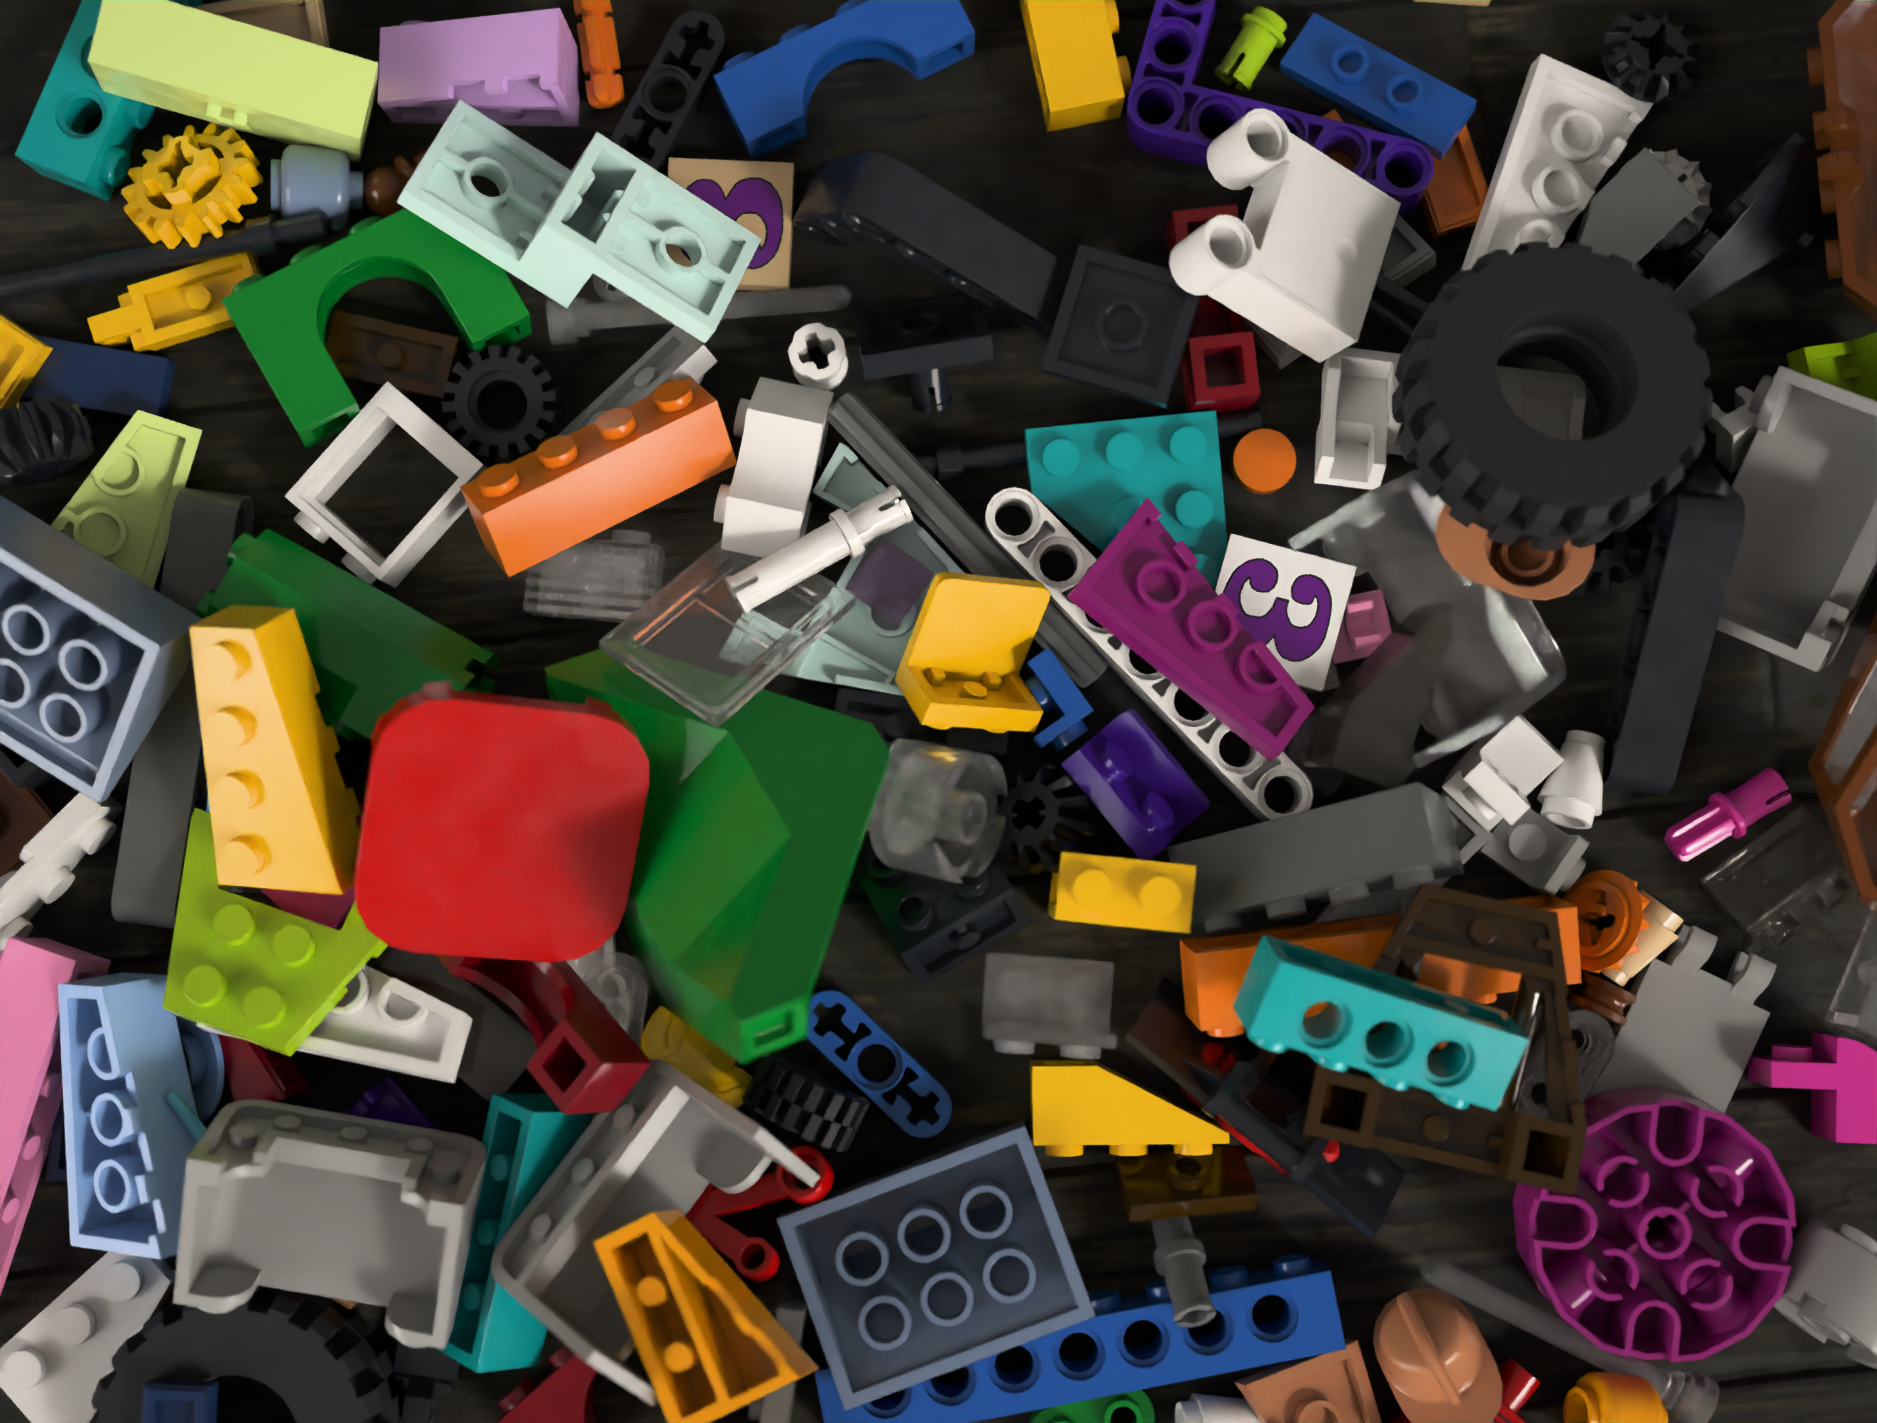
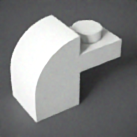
M1512 707L1459 760L1445 778L1442 788L1489 832L1503 818L1510 825H1513L1530 808L1526 796L1557 768L1564 759L1559 750Z

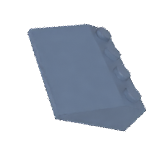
M0 495V743L100 804L111 794L185 674L193 654L190 626L203 619Z
M1024 1120L830 1192L825 1198L815 1204H798L787 1208L777 1218L845 1411L1095 1317Z

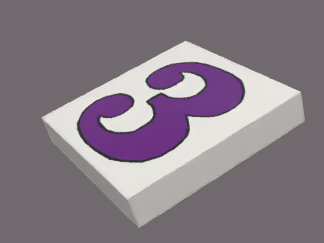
M1231 534L1215 592L1218 595L1222 592L1225 593L1239 611L1235 616L1255 642H1264L1299 687L1317 692L1323 691L1357 567Z

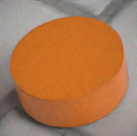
M1272 429L1254 430L1246 434L1235 446L1230 460L1231 472L1236 482L1243 489L1251 493L1269 494L1275 492L1290 480L1295 471L1296 453L1288 438L1278 431Z

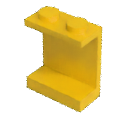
M1061 852L1059 873L1051 872L1047 915L1055 920L1190 933L1196 866Z

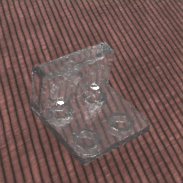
M986 952L980 1026L982 1037L984 1039H993L995 1051L1034 1054L1035 1043L1057 1044V1049L1061 1050V1056L1100 1059L1101 1048H1117V1034L1110 1027L1114 962Z

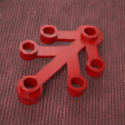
M797 1146L789 1150L809 1168L818 1172L820 1178L813 1187L801 1189V1180L780 1165H777L776 1172L761 1176L751 1187L739 1193H725L719 1188L717 1189L712 1183H709L685 1215L711 1247L733 1260L736 1269L751 1282L762 1283L775 1275L779 1267L777 1251L763 1238H748L718 1218L787 1198L800 1205H812L821 1201L832 1188L834 1173L832 1166L826 1158L813 1147ZM764 1250L765 1260L763 1264L756 1269L749 1270L748 1261L751 1255L756 1251Z

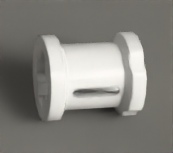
M816 322L804 325L795 332L788 353L794 376L802 386L825 391L832 390L840 385L847 374L848 360L844 340L838 331ZM818 346L823 354H828L829 366L819 370L816 364L810 361L809 350Z

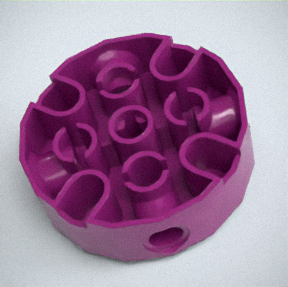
M1658 1086L1604 1090L1581 1102L1584 1103L1587 1132L1575 1196L1517 1183L1512 1199L1517 1251L1540 1294L1552 1303L1555 1311L1598 1348L1630 1359L1631 1356L1644 1360L1666 1358L1670 1363L1703 1360L1749 1336L1782 1297L1792 1267L1787 1263L1793 1245L1792 1226L1796 1227L1794 1195L1771 1151L1731 1117L1707 1102ZM1654 1218L1657 1223L1653 1228L1649 1229L1648 1222Z

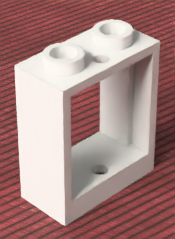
M387 381L287 492L285 497L301 510L294 517V520L306 532L322 544L331 537L348 552L341 559V562L355 575L371 585L378 578L380 581L396 588L468 507L460 487L477 479L487 467ZM398 424L459 478L386 559L330 510L325 503L393 427Z

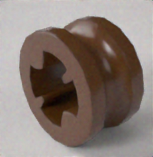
M1582 972L1583 990L1579 994H1572L1569 1002L1602 1019L1624 1027L1627 1019L1623 1015V1010L1627 1005H1634L1637 997L1612 983Z

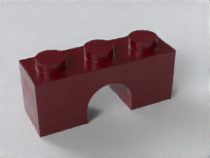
M1237 204L1173 211L1165 230L1168 264L1170 253L1175 245L1218 215H1231L1239 219ZM1207 294L1202 295L1181 360L1187 413L1215 410L1216 413L1251 409L1261 395L1253 331H1245L1243 318L1240 314Z

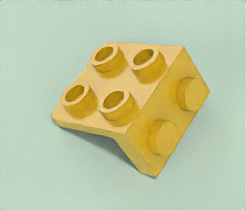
M941 572L933 578L894 678L922 725L942 730L951 727L985 729L993 733H1004L1007 730L1035 732L1044 711L1023 683L1019 672L1050 600V592L1042 582L955 572Z

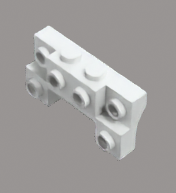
M1347 347L1325 360L1322 371L1321 418L1316 433L1314 483L1379 491L1387 465V453L1403 455L1397 438L1403 431L1404 424L1397 423L1392 416V395L1399 385L1395 377V371L1401 354ZM1497 366L1498 381L1503 396L1514 413L1522 421L1540 433L1553 438L1582 440L1586 390L1585 382L1578 375Z

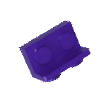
M1132 708L1126 709L1061 764L1140 860L1150 861L1162 852L1183 828L1203 814L1211 804L1207 796Z

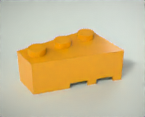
M679 1209L652 1212L593 1242L668 1423H709L819 1369Z

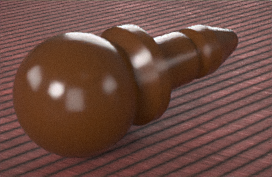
M426 147L412 157L410 163L401 155H398L394 158L393 167L381 166L375 168L366 176L363 182V198L367 206L374 213L388 217L404 209L403 206L397 203V200L429 147Z

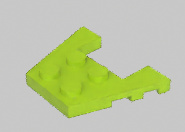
M195 808L191 816L163 1008L174 1015L291 1057L349 991L345 986L371 957L378 958L388 945L368 931L356 910V899L342 929L336 930L228 892L231 885L218 884L211 813Z

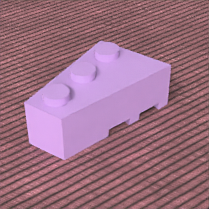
M560 8L436 22L413 20L405 21L399 26L381 27L378 104L393 123L444 124L460 99L499 125L579 127L581 53Z

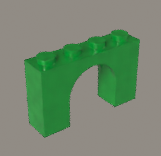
M404 207V209L384 219L379 216H373L358 222L348 231L347 237L327 247L314 245L303 249L290 260L289 266L269 276L266 274H255L241 280L233 287L232 294L222 298L221 301L307 450L342 432L360 412L355 398L325 346V327L329 314L336 302L348 290L362 282L382 277L401 278L415 282L429 290L442 303L470 352L477 349L483 355L489 353L488 346L500 345L503 349L532 334L530 313L504 269Z

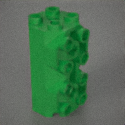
M268 528L258 537L244 532L235 540L226 558V565L229 567L217 590L211 589L204 595L194 613L201 619H205L231 605L294 608L321 690L315 695L318 707L323 710L321 715L323 722L327 727L333 726L335 734L350 741L356 738L367 744L371 743V736L379 714L385 715L400 699L424 689L423 683L450 681L452 690L493 694L496 682L485 675L488 666L500 670L504 659Z

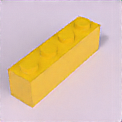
M1019 0L1047 132L1120 118L1125 95L1130 93L1132 77L1127 57H1116L1112 35L1119 34V17L1115 0Z

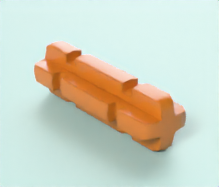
M573 0L575 15L577 18L582 19V23L577 24L583 71L585 75L591 76V80L585 81L588 102L593 108H615L618 104L624 102L625 93L622 76L615 74V70L621 69L614 20L610 16L607 17V12H612L611 0Z

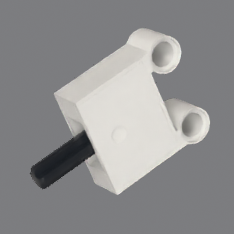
M1254 109L1211 142L1207 149L1206 159L1214 179L1222 186L1231 190H1242L1248 186L1254 189L1243 221L1231 215H1218L1175 245L1170 253L1169 266L1173 278L1183 290L1196 296L1207 294L1319 363L1358 341L1367 310L1408 336H1411L1430 304L1379 273L1401 203L1289 132L1285 122L1276 113L1267 109Z

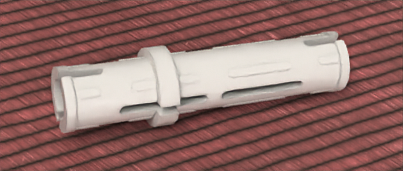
M895 485L887 487V490L846 513L841 508L829 514L830 521L740 572L725 577V582L733 598L739 601L737 604L741 611L746 615L751 612V609L848 555L852 559H856L865 553L864 546L905 523L912 522L913 516L905 499L900 502L898 500L901 493Z

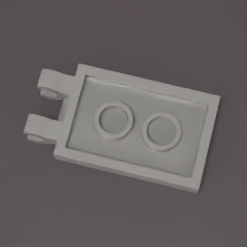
M1681 924L1676 933L1679 938L1671 944L1665 961L1662 962L1654 958L1638 972L1629 991L1637 997L1634 1005H1627L1623 1010V1015L1627 1019L1624 1027L1614 1024L1580 1098L1581 1102L1604 1090L1658 1086L1701 1099L1725 1113L1770 1015V1012L1753 1005V1003L1769 985L1777 965L1755 954L1750 953L1748 955L1739 951L1726 981L1700 969L1712 954L1718 937L1696 926L1689 927Z

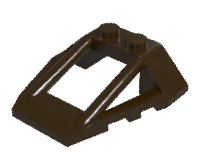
M1423 883L1403 912L1371 969L1418 983L1424 956L1427 954L1521 975L1511 1018L1528 1037L1529 1041L1498 1108L1494 1111L1470 1103L1467 1109H1459L1440 1101L1431 1092L1409 1087L1407 1090H1397L1386 1086L1372 1077L1370 1072L1368 1078L1349 1074L1351 1066H1348L1346 1071L1341 1072L1317 1063L1302 1133L1368 1149L1376 1148L1497 1176L1508 1181L1575 1196L1587 1132L1584 1103H1581L1576 1070V1066L1579 1065L1575 1040H1572L1566 999V995L1569 993L1557 912ZM1542 1003L1548 1119L1515 1112ZM1388 1021L1381 1022L1379 1032L1385 1028Z

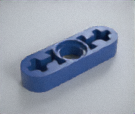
M829 988L818 991L811 996L807 1038L906 1133L918 1138H928L940 1133L949 1123L952 1114V1100L947 1088L849 994L839 989ZM837 1002L843 1005L846 1011L841 1020L853 1033L856 1032L859 1023H864L871 1030L870 1033L862 1036L855 1042L848 1058H844L836 1050V1048L841 1047L847 1041L836 1030L831 1028L822 1034L816 1029L815 1025L818 1023L820 1016L814 1009L818 1004L822 1003L828 1008H831ZM873 1044H881L889 1048L896 1060L893 1073L888 1078L880 1081L866 1078L858 1066V1057L861 1051ZM906 1067L911 1068L918 1075L910 1079L907 1084L914 1092L924 1097L932 1091L938 1096L934 1108L939 1116L932 1122L924 1116L919 1118L917 1122L911 1120L908 1115L911 1112L912 1104L900 1091L897 1093L894 1102L889 1101L882 1094L894 1088L900 1082Z

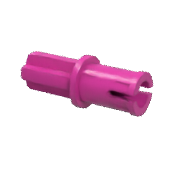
M1766 768L1732 791L1725 794L1716 792L1709 796V805L1668 828L1664 837L1665 843L1679 861H1688L1729 836L1739 839L1746 834V827L1791 802L1792 797L1790 793L1779 794L1789 788L1776 771Z

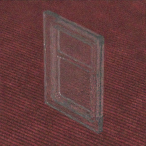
M721 539L599 641L601 651L717 729L856 605V597L819 573H816L751 609V612L745 615L737 604L739 602L738 599L733 598L724 578L740 572L763 558L721 549Z

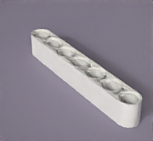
M1013 487L1003 489L992 497L987 505L985 514V532L1031 581H1039L1045 585L1050 592V601L1106 659L1107 664L1255 817L1266 822L1310 809L1313 800L1312 785L1307 776L1283 751L1278 757L1269 761L1249 745L1250 754L1244 765L1234 767L1224 762L1220 756L1219 744L1224 734L1232 730L1206 709L1199 720L1191 721L1181 717L1174 705L1175 694L1179 687L1159 671L1153 674H1143L1134 669L1129 659L1130 648L1106 628L1096 627L1091 624L1086 618L1085 612L1067 598L1097 559L1036 496L1026 489ZM1007 506L1020 507L1030 517L1031 526L1021 535H1007L996 524L995 516ZM1051 551L1064 552L1073 561L1075 569L1073 576L1066 581H1051L1044 576L1040 569L1039 562L1041 557ZM1275 777L1283 778L1289 782L1294 792L1293 804L1283 814L1274 812L1265 802V787Z

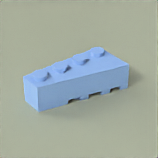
M122 972L58 984L70 1246L155 1259H164L178 1254L186 1161L197 1142L168 1103L167 1094L171 1091H177L196 1115L197 1112L176 1016L163 1008L167 975Z

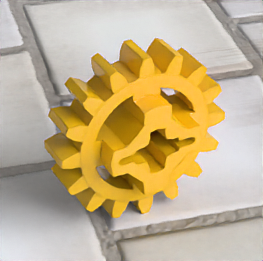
M210 123L203 133L199 134L193 125L186 126L183 136L175 138L169 134L163 136L162 143L164 147L158 152L149 149L143 151L142 155L147 163L143 167L129 169L127 174L135 184H131L121 191V194L128 202L123 208L124 211L151 243L155 244L162 240L168 249H175L182 238H185L189 245L194 248L198 247L204 234L211 233L217 239L223 236L221 225L227 220L240 223L244 219L238 209L241 205L256 203L258 198L251 190V187L263 183V177L256 169L260 165L259 160L245 140H241L234 129L229 128L222 133L216 123Z

